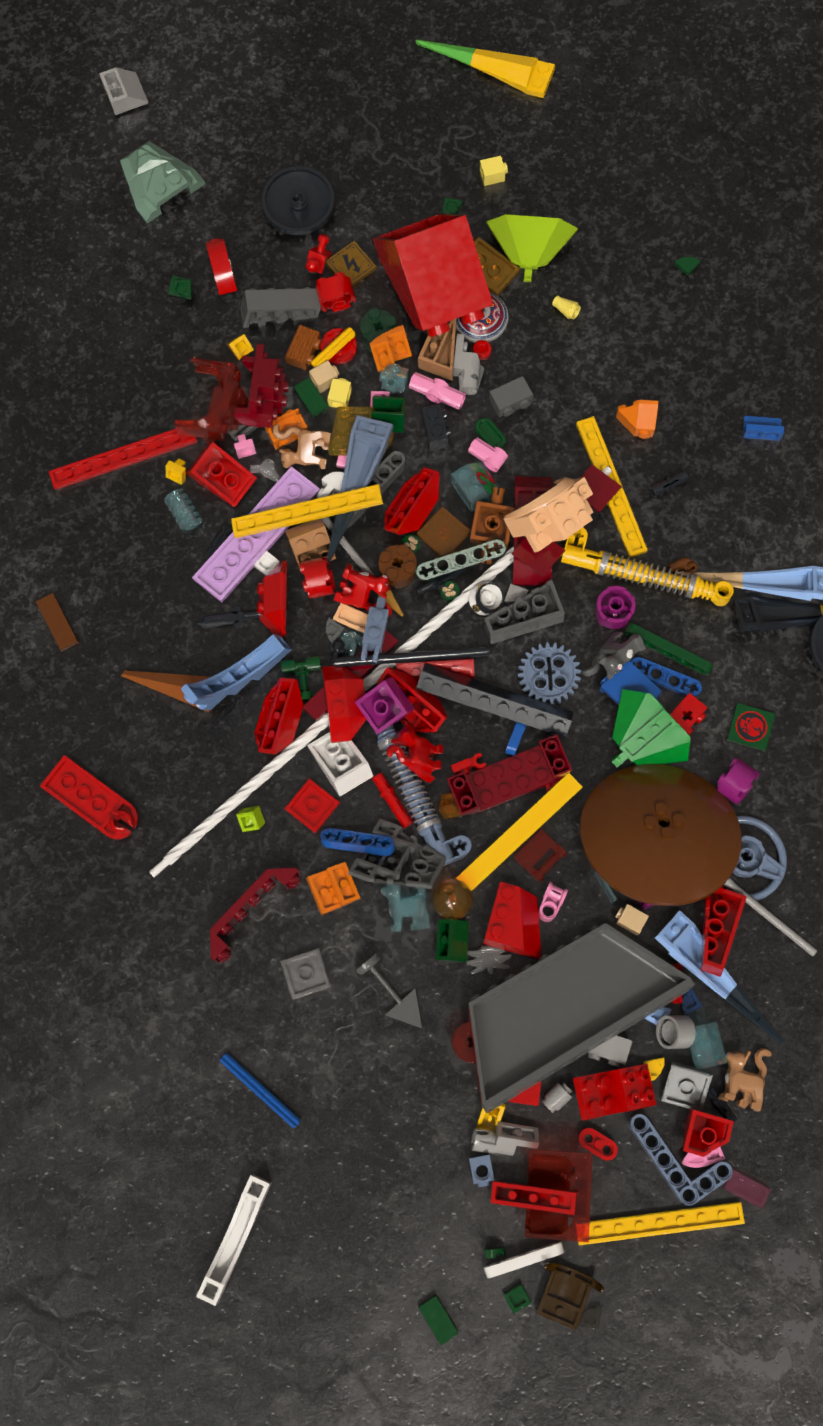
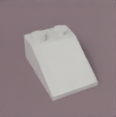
M329 732L307 745L339 796L373 777L368 762L352 740L331 743Z

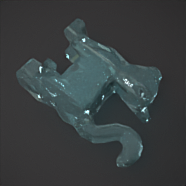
M388 884L381 889L382 895L386 896L389 901V912L393 919L390 932H401L403 917H412L411 931L430 928L429 915L426 909L425 888L414 887L418 890L417 895L408 898L400 897L401 885Z

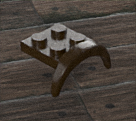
M547 1262L543 1269L550 1270L551 1273L536 1314L577 1330L591 1288L600 1293H603L605 1288L594 1278L576 1269L555 1262Z

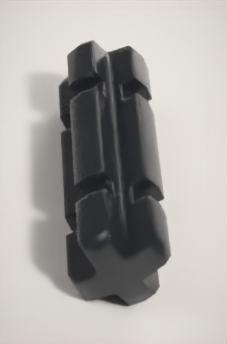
M223 524L220 529L221 532L217 533L211 542V547L209 546L205 552L208 557H211L227 539V536H230L233 531L231 526Z
M710 1087L707 1097L712 1100L711 1103L718 1113L725 1119L735 1122L737 1118L733 1112H730L729 1106L725 1101L718 1099L719 1092L717 1089Z

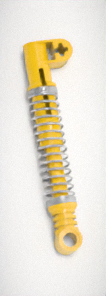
M583 527L567 538L564 548L566 551L563 553L561 560L562 563L593 570L598 575L607 574V577L612 575L613 579L615 577H619V580L624 578L625 582L630 580L631 583L636 581L637 585L642 583L643 587L649 582V588L655 583V590L661 585V591L667 586V593L673 588V594L679 589V596L685 591L684 596L694 599L695 597L699 598V596H701V599L706 597L705 600L710 598V601L717 606L728 604L734 593L732 585L726 581L715 582V584H713V581L708 583V580L703 582L704 579L693 573L690 578V573L685 578L683 577L684 571H682L681 576H678V570L675 571V574H671L672 568L666 573V567L659 571L660 565L654 570L653 563L650 567V565H647L648 562L643 564L641 560L635 562L636 559L631 561L629 557L624 559V556L620 558L617 554L612 556V553L601 550L596 552L585 549L588 533ZM575 537L579 538L577 546H573ZM718 592H724L726 596H721Z

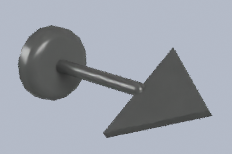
M377 952L374 953L356 969V972L363 975L370 969L397 1001L398 1004L388 1011L385 1016L422 1028L416 990H412L401 1000L374 967L380 960V955Z

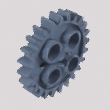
M547 642L546 648L539 644L538 650L532 647V654L526 652L527 660L521 659V663L524 666H519L518 670L523 672L518 674V678L523 679L519 684L526 685L523 692L530 691L528 697L536 696V700L542 699V702L545 703L546 700H549L551 705H553L554 700L560 704L562 697L567 701V693L573 696L574 691L572 688L578 689V685L575 682H580L581 680L580 677L576 676L581 674V670L576 669L580 663L573 662L576 659V655L570 657L571 650L569 649L564 652V645L558 649L557 643L550 647ZM547 657L550 658L551 673H553L551 691L548 685ZM555 660H561L564 663V665L560 668H557L554 666L553 662ZM541 661L545 666L542 669H537L534 663ZM563 679L565 685L558 687L555 684V680ZM537 680H543L546 683V686L544 688H538L535 685V682Z

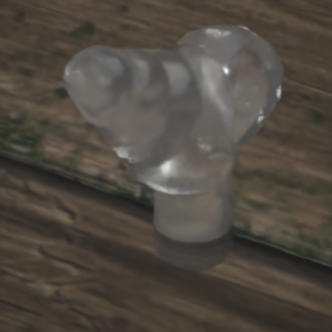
M266 459L261 465H250L251 473H261L264 477L276 483L281 478L275 469L274 462Z

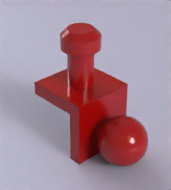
M325 234L319 235L318 247L315 246L309 250L305 268L311 273L318 272L322 274L326 259L332 254V252L325 250L326 243L329 242V237Z

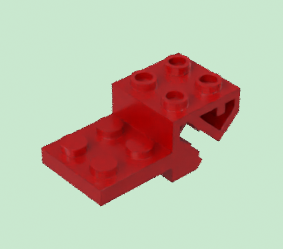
M648 1064L573 1078L582 1121L656 1105Z

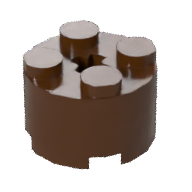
M402 544L390 546L381 552L378 562L380 576L386 575L389 585L395 588H403L411 584L416 576L417 569L416 556L412 550Z

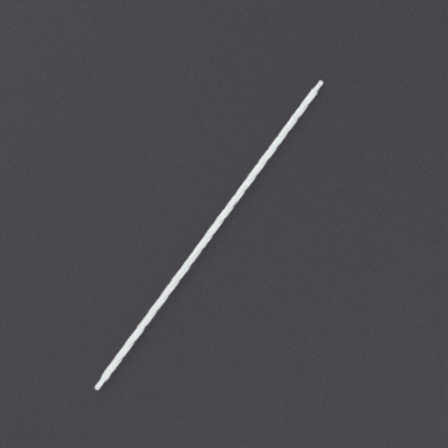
M607 466L602 472L608 476L612 470ZM514 546L394 653H406L417 648L433 631L444 624L454 612L461 609L469 601L470 592L475 585L484 581L491 582L498 573L506 569L514 561V556L512 555ZM396 663L380 664L370 675L363 679L364 690L367 691L373 687L386 668H394ZM327 713L317 722H314L301 736L287 746L280 755L275 757L256 776L244 784L235 795L226 800L211 816L206 818L187 837L174 846L163 857L164 859L149 871L150 874L156 877L169 864L171 866L183 853L188 851L207 832L222 821L229 812L234 810L253 791L266 782L275 771L283 767L299 750L310 743L320 731L328 727Z

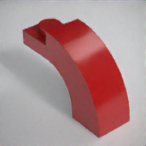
M212 239L210 242H206L219 295L237 291L224 239Z

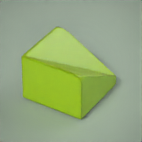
M259 806L243 808L236 814L242 832L258 830L265 824Z

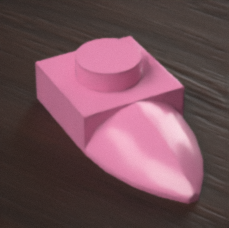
M721 1147L704 1157L688 1153L684 1157L682 1164L688 1167L700 1168L722 1161L725 1158Z

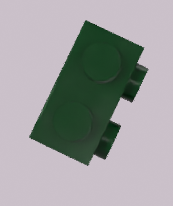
M456 919L438 920L437 961L451 963L467 962L468 921Z

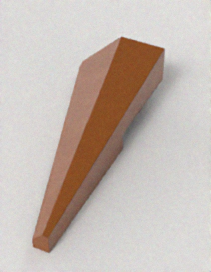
M126 670L121 675L124 678L187 704L190 703L185 700L181 688L185 684L196 683L210 678V676Z

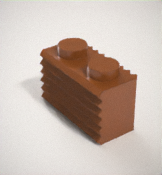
M299 325L285 355L286 363L307 371L309 365L312 366L311 361L315 358V351L321 347L322 339L320 338V332Z

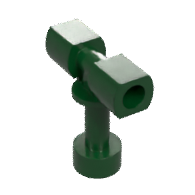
M320 656L308 657L306 661L296 662L295 659L281 661L283 674L295 673V676L299 677L303 703L308 702L313 695L311 691H308L307 676L310 675V671L322 670Z

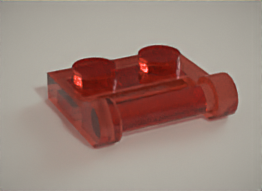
M541 829L514 859L532 877L541 882L544 879L543 876L560 858H564L567 853ZM550 849L554 850L555 853L538 871L533 868Z

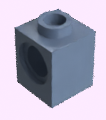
M490 1155L470 1157L469 1162L473 1183L478 1184V1187L491 1185L490 1181L494 1180ZM480 1165H484L488 1169V1173L484 1177H479L476 1174V1168Z

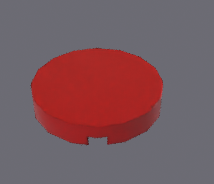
M336 328L326 332L320 345L321 352L344 329ZM353 337L328 361L337 365L351 361L357 351L356 338Z

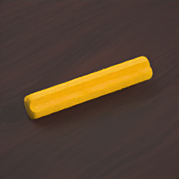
M351 327L345 329L311 361V365L315 368L331 359L355 336L354 330Z

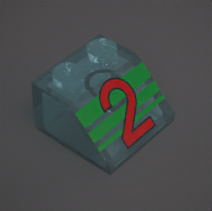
M483 462L466 464L451 474L452 485L471 512L476 509L477 501L487 503L491 500L493 487H498L497 495H499L500 487Z

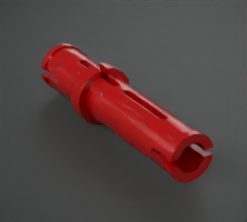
M383 772L373 777L372 780L381 793L380 796L388 803L402 828L405 829L414 823L394 792V787L390 786Z

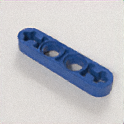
M640 657L631 660L633 665L640 663V667L643 669L649 666L650 668L645 676L658 686L683 696L689 694L690 688L686 686L690 687L692 684L695 685L697 690L691 693L694 697H697L702 690L701 683L694 678ZM639 669L643 674H644L645 671H646V670H643V669ZM652 670H659L661 677L654 679L651 676ZM677 677L679 685L672 686L669 683V678ZM683 681H687L685 683L686 686H684L683 690L680 689V687L683 684Z
M334 828L325 829L320 833L321 843L327 848L381 856L391 855L395 851L394 840L389 836ZM346 839H353L348 843L343 842ZM366 841L371 842L369 845H362Z

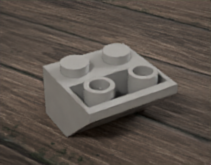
M113 68L99 73L115 115L148 104L136 72Z

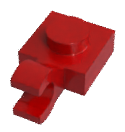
M477 753L470 759L467 758L451 765L453 776L464 771L468 774L472 767L476 769L486 767V762L482 764L476 762L478 758L482 757V754Z

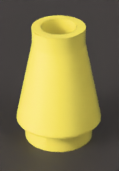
M556 296L552 303L568 319H575L581 310L578 302Z

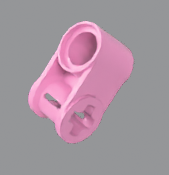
M549 882L538 911L539 918L542 921L551 922L554 920L560 906L563 904L568 889L559 888L553 885V882ZM550 907L553 910V915H544L543 908Z

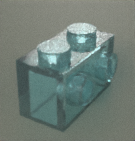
M717 1022L696 1026L695 1040L690 1046L695 1068L703 1069L727 1063Z

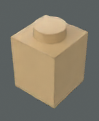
M326 361L310 370L309 375L310 380L319 393H322L331 387L333 378L338 379L339 372L335 365L331 366L330 362Z
M627 904L624 908L620 907L615 917L618 919L617 925L638 935L649 916Z

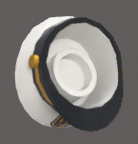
M489 581L480 582L475 585L469 595V603L472 609L477 614L484 616L491 615L499 610L504 600L501 587Z

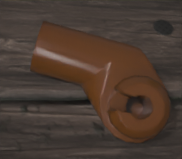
M683 557L668 564V568H672L671 573L679 569L693 573L697 570L698 565L695 561Z

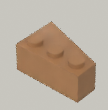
M456 319L448 321L450 327L448 332L433 337L428 335L418 357L419 369L453 381Z

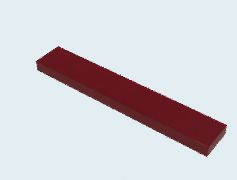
M387 630L382 652L379 654H387L398 644V640ZM362 650L356 656H361ZM367 651V655L374 654L373 651ZM375 665L345 668L363 678ZM324 687L303 706V710L316 722L327 713Z

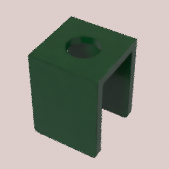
M373 396L371 419L391 423L394 427L392 432L404 433L405 398Z

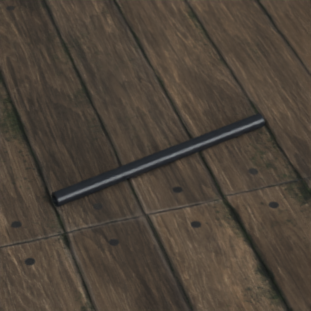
M489 647L379 654L377 663L373 662V655H367L365 661L361 660V656L334 658V666L350 667L489 656Z

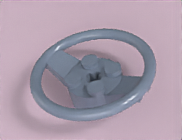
M737 816L739 823L750 824L766 832L773 840L778 851L779 863L767 855L761 841L755 837H742L741 853L733 874L743 878L753 877L757 874L773 880L763 890L749 894L758 901L774 892L782 882L787 866L786 850L780 836L767 823L750 816ZM748 853L747 857L750 858V861H744L741 854Z

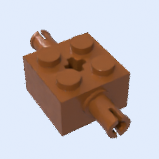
M493 487L491 503L477 501L470 543L478 544L490 539L502 538L506 543L507 549L510 531L503 519L505 515L513 512L515 508L503 506L502 501L505 489L500 488L499 495H497L498 487ZM491 522H494V523H495V526H494L493 529L490 528ZM497 542L495 543L493 548H488V545H485L488 549V555H491L490 551L494 550V548L503 547L502 545H498ZM482 549V552H481V558L485 555V552H484L483 549ZM492 559L487 560L486 564H492Z

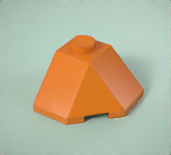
M637 400L629 407H626V405L618 406L616 418L633 436H639L642 439L653 437L658 401Z

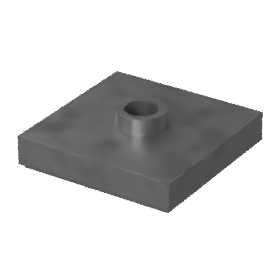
M319 948L280 961L292 1000L331 987Z

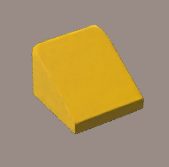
M241 334L227 343L238 360L254 350L245 334Z

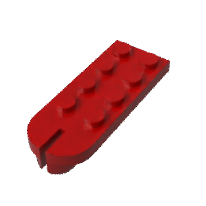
M65 755L40 785L41 788L111 839H124L132 833L128 828L119 823L120 819L134 829L138 824V812L132 804Z

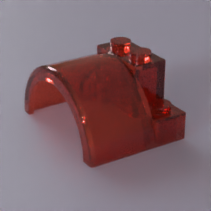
M529 1150L528 1185L576 1192L577 1197L575 1215L527 1208L525 1237L589 1243L593 1153ZM571 1165L574 1166L575 1173H571ZM568 1217H573L572 1224L568 1226Z

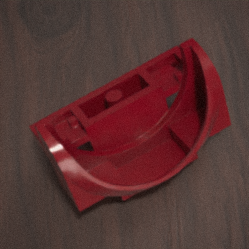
M257 344L255 357H242V363L253 373L249 408L235 407L234 414L236 419L246 426L273 428L274 420L277 421L278 414H282L283 407L287 406V395L285 393H288L289 381H286L283 367H280V359L268 358L264 344Z

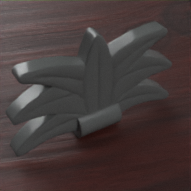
M482 945L481 949L477 951L468 950V955L476 957V959L468 960L466 963L477 967L470 972L471 974L487 969L489 974L492 975L494 968H510L509 965H505L503 962L507 961L512 955H500L505 950Z

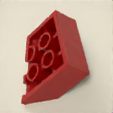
M500 882L483 944L539 960L542 956L537 897L518 886Z

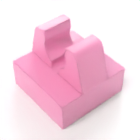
M245 434L238 435L239 442L234 444L238 459L256 454L252 439L246 440Z

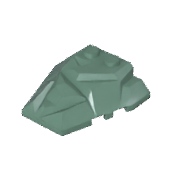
M150 141L120 160L136 210L146 223L161 215L160 205L185 188L192 194L205 185V181L194 168Z

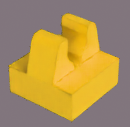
M178 459L175 463L169 460L166 464V478L182 485L186 480V468L183 467L186 462Z

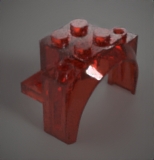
M192 357L190 362L194 364L195 371L197 373L217 376L219 385L218 387L214 386L206 416L195 420H175V427L180 435L202 437L207 445L211 442L215 443V440H223L228 429L230 431L238 430L239 425H243L236 419L234 410L235 407L247 408L248 397H246L244 390L239 384L241 372L236 363Z

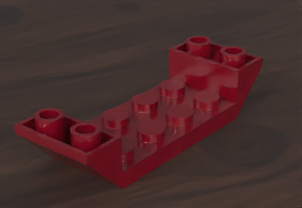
M514 476L515 510L525 506L553 488L552 477ZM526 536L514 537V550ZM514 557L513 585L543 586L551 580L552 567L543 577H540Z
M556 734L539 741V746L466 775L464 771L447 778V781L462 816L483 812L552 784L570 773L572 768Z
M296 868L267 869L210 929L211 959L218 964L220 962L225 963L232 955L230 952L233 949L221 938L231 934L234 930V924L237 921L242 922L248 915L247 911L251 906L254 908L261 902V896L265 892L269 893L276 884L274 882L276 880L287 890L290 888L294 889L301 882L299 878L302 875Z

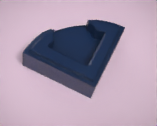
M693 988L684 994L681 1003L683 1015H687L702 1006Z

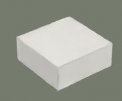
M266 551L254 564V567L266 576L280 564V561Z

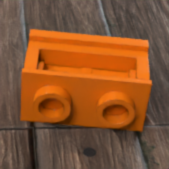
M298 408L286 411L284 415L277 417V421L274 420L273 426L279 424V430L282 433L292 426L308 430ZM265 427L275 450L298 440L295 434H292L285 440L276 439L272 432L273 428Z

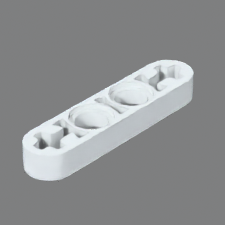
M561 1241L487 1265L484 1267L487 1278H492L558 1256L565 1251Z

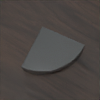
M329 617L326 622V635L333 644L341 636L345 628Z

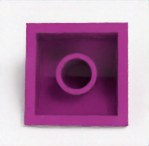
M393 677L384 680L355 702L377 735L415 710Z

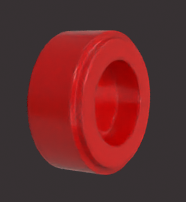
M479 340L473 346V353L478 354L479 360H485L491 355V345L485 340Z

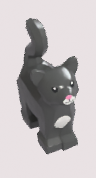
M614 632L606 643L603 644L599 654L592 660V667L583 669L582 674L584 676H592L599 670V664H602L607 671V679H612L615 674L622 671L624 664L631 661L638 651L646 649L641 636L634 634L626 642H622L620 639H622L623 633Z

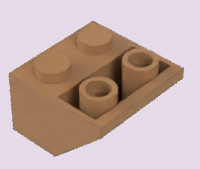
M322 519L309 521L285 530L299 569L300 563L328 555L330 539ZM334 553V555H333L331 561L334 560V559H336L335 553Z

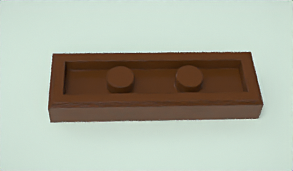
M51 593L36 601L61 652L78 644L79 642L55 595Z

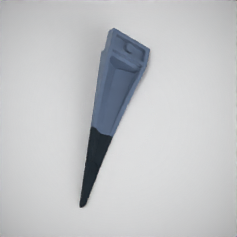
M357 415L350 434L340 493L368 487L388 447V442L394 428L393 424ZM355 511L336 515L327 555L328 563L331 561Z

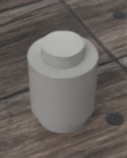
M557 1082L544 1095L545 1098L542 1102L554 1113L556 1110L559 1111L572 1098L570 1096L572 1091L564 1082L561 1085Z

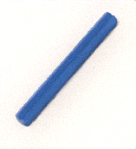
M228 1053L221 1057L220 1062L292 1128L297 1127L301 1120Z

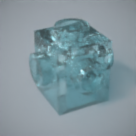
M398 364L387 365L380 373L379 381L382 382L381 388L392 393H403L406 388L409 369L402 368Z

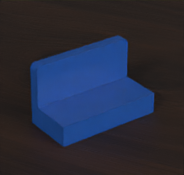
M744 416L743 438L780 441L784 434V426H781L782 420L780 418Z

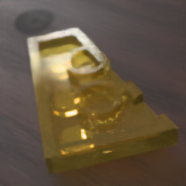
M337 407L328 448L329 455L347 456L350 434L357 415L369 418L371 412L375 411L374 407Z

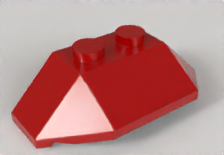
M424 467L420 470V473L404 483L385 512L384 529L386 531L401 535L420 529L439 498L438 471Z
M285 560L269 572L257 585V594H260V601L257 602L259 619L272 634L280 635L282 638L286 635L287 561Z
M322 667L331 743L351 741L367 720L355 703L365 695L363 679L345 667Z
M387 667L378 679L377 685L393 677L415 708V710L402 718L400 722L405 726H410L415 732H437L447 719L440 700L431 693L416 689L418 681L411 675Z
M280 678L266 695L254 733L258 752L276 755L293 742L304 706L296 679Z

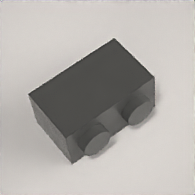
M523 376L489 392V400L498 417L509 416L514 410L528 407L533 399V393Z

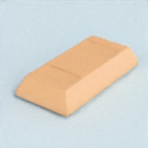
M340 603L333 620L364 633L368 614Z

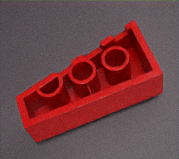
M720 888L704 898L702 971L721 977L747 896Z

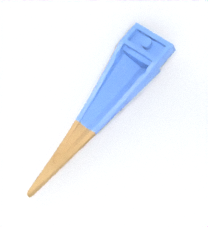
M819 566L757 572H693V574L699 575L701 579H704L703 582L708 580V583L713 581V584H715V582L726 581L732 587L808 601H811L812 598L823 600V567ZM684 572L683 577L686 578L687 574L690 573V578L692 572Z

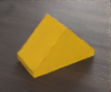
M503 1104L489 1113H486L482 1107L476 1129L495 1130L497 1122L501 1121L506 1105Z

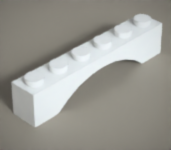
M254 1174L250 1175L228 1230L196 1297L214 1306L219 1303L272 1182Z

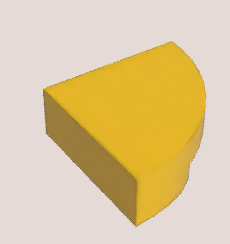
M664 1058L643 1061V1064H648L651 1081L661 1074L664 1067Z

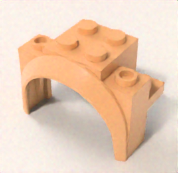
M563 477L554 481V484L557 485L525 506L505 515L503 520L513 538L526 536L533 551L539 552L551 542L566 540L591 522L593 519L590 515L593 511L587 498L593 495L585 477L578 479Z

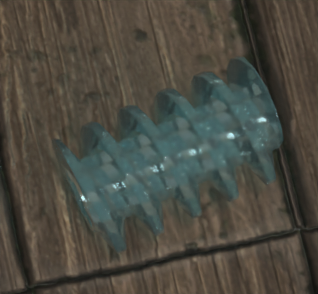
M181 488L169 493L165 497L164 502L168 506L169 511L172 512L171 514L179 524L180 529L187 531L197 527L202 523L203 519L197 518L199 513L197 511L193 512L195 506H189L192 501L187 499V493L181 494L183 492Z

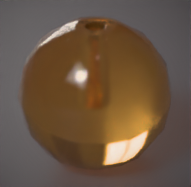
M459 879L444 880L433 891L432 904L434 910L445 919L457 920L463 918L472 908V891Z

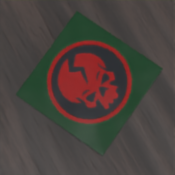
M737 703L726 741L765 752L775 714Z

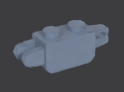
M378 597L376 607L371 606L369 608L362 640L361 660L364 661L367 658V651L374 652L372 660L375 663L378 662L379 653L382 652L389 617V609H384L386 599L383 597Z

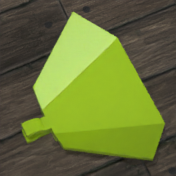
M505 214L486 223L510 262L518 265L519 268L525 269L524 282H531L532 269L537 270L538 267L548 265L578 230L577 227L560 218Z

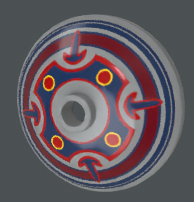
M490 293L493 305L483 308L484 318L468 324L463 323L462 317L456 318V329L459 334H464L465 339L475 343L479 340L490 342L497 339L505 331L508 324V310L505 303L493 293Z

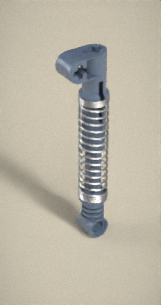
M393 725L378 734L377 743L380 750H386L389 745H398L391 743V740L397 738L399 733L393 729ZM398 745L400 748L404 747L405 749L403 750V752L407 753L408 755V752L405 751L406 746ZM393 752L392 757H387L385 761L392 760L387 766H395L390 772L397 771L393 778L400 777L395 783L402 782L403 784L398 789H401V795L405 796L403 800H407L406 806L410 807L408 812L413 813L411 818H415L416 821L414 823L418 824L416 829L420 836L424 837L429 847L446 858L444 866L467 856L471 850L469 838L460 835L446 840L441 830L440 818H438L437 814H434L435 809L431 808L433 803H429L430 797H426L427 792L423 791L425 786L421 785L422 780H418L419 776L417 774L411 773L407 766L400 763L397 755ZM458 843L460 846L464 845L463 850L461 848L456 850V857H454L449 845L451 844L452 849H455Z

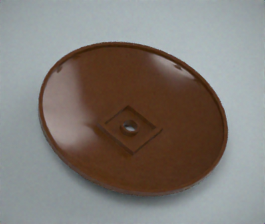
M642 764L619 770L605 778L594 788L582 811L580 837L589 863L596 873L612 888L627 897L643 903L660 906H679L697 902L710 896L730 878L741 853L742 836L740 824L728 800L704 778L675 766ZM665 821L669 826L661 827L658 822Z

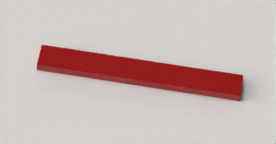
M188 424L50 470L49 474L53 487L57 490L197 443V439L192 425Z

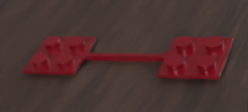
M593 464L580 477H585L593 495L587 498L589 505L599 513L622 488L621 485ZM525 538L512 552V555L540 577H543L566 550L555 542H551L539 552H534L527 538Z

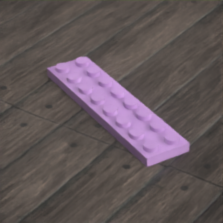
M291 466L249 514L313 500L320 491V488ZM290 526L240 538H235L232 532L192 577L193 580L222 603L251 571L254 564Z

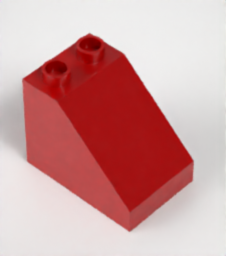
M437 214L372 238L379 260L414 327L422 331L427 330L429 337L448 332L450 330L448 321L462 317L464 324L478 321L485 317L483 308L493 305L466 215Z

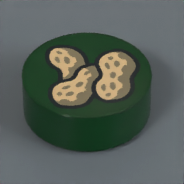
M407 535L402 540V544L408 546L414 554L420 550L421 543L417 536Z
M453 581L444 582L445 586L440 589V595L444 600L452 601L458 597L459 587Z

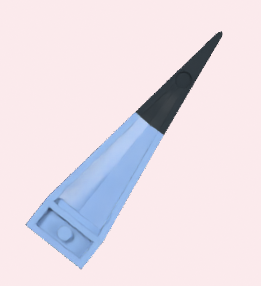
M679 910L655 939L669 951L668 954L778 1043L783 1044V1038L751 1003L725 968L721 977L701 970L702 934L696 925Z

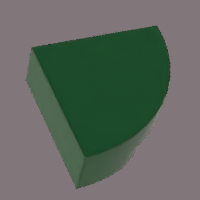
M445 197L441 214H456L461 209L463 200Z
M682 257L675 261L674 265L685 275L689 276L700 265L701 261L694 257Z
M173 280L176 292L183 298L192 299V280Z
M505 1247L484 1248L487 1259L498 1256L504 1257L506 1255Z

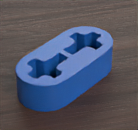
M516 722L505 753L512 756L516 754L526 728L525 724Z

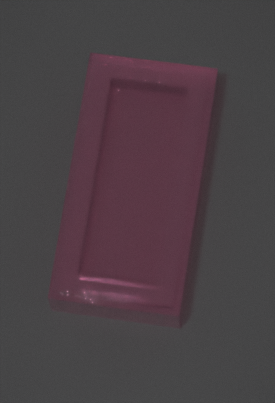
M732 1170L733 1174L726 1181L723 1189L763 1209L771 1190Z

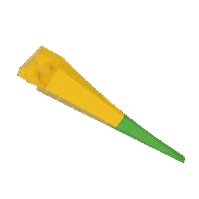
M415 40L419 46L472 66L525 94L544 98L555 71V64L539 61L538 58Z

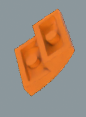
M403 325L381 334L370 343L378 372L396 367L395 361L412 356Z
M346 862L329 867L325 871L306 878L321 915L360 899L352 876L348 875L349 869Z

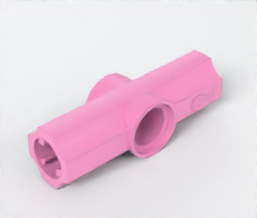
M417 372L413 374L409 383L410 389L426 395L430 401L434 403L442 402L456 409L462 407L466 398L465 393L449 387L445 381L439 378L433 380Z

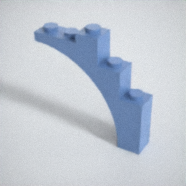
M273 634L258 648L226 670L208 679L185 684L181 688L184 693L183 696L187 702L196 704L201 710H212L227 695H236L251 680H260L292 649L280 635Z

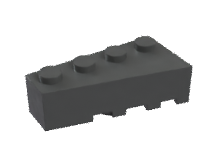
M310 287L303 289L268 288L266 290L252 288L245 290L240 307L243 328H248L249 324L258 323V326L266 325L265 322L273 320L277 321V323H283L289 318H292L294 321L317 318L321 309L316 288L312 289Z
M552 579L542 587L532 590L525 597L518 598L513 604L505 606L484 618V628L490 644L564 622L565 612Z

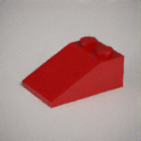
M214 442L206 445L186 472L200 485L233 507H236L257 478Z

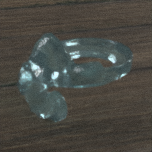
M354 631L345 633L341 637L345 643V657H353L357 643L362 646L363 637Z

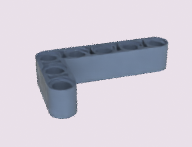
M634 1114L629 1118L628 1125L630 1130L681 1203L694 1205L731 1178L733 1174L732 1167L726 1162L719 1161L711 1164L692 1179H689L648 1118L642 1114ZM638 1117L644 1122L643 1127L639 1130L634 1127V1120ZM650 1135H653L656 1139L653 1147H648L646 1144V1138ZM662 1153L668 1156V1162L665 1165H661L658 1162V1157ZM720 1165H724L726 1168V1174L722 1177H719L717 1174V1168ZM674 1171H678L680 1174V1180L677 1183H673L670 1179L671 1173ZM703 1177H707L709 1180V1186L706 1189H702L700 1186V1180ZM687 1189H690L693 1195L689 1201L683 1199V1192Z

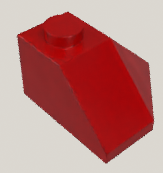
M689 1109L684 1128L683 1151L702 1157L710 1154L713 1150L729 1142L734 1121Z

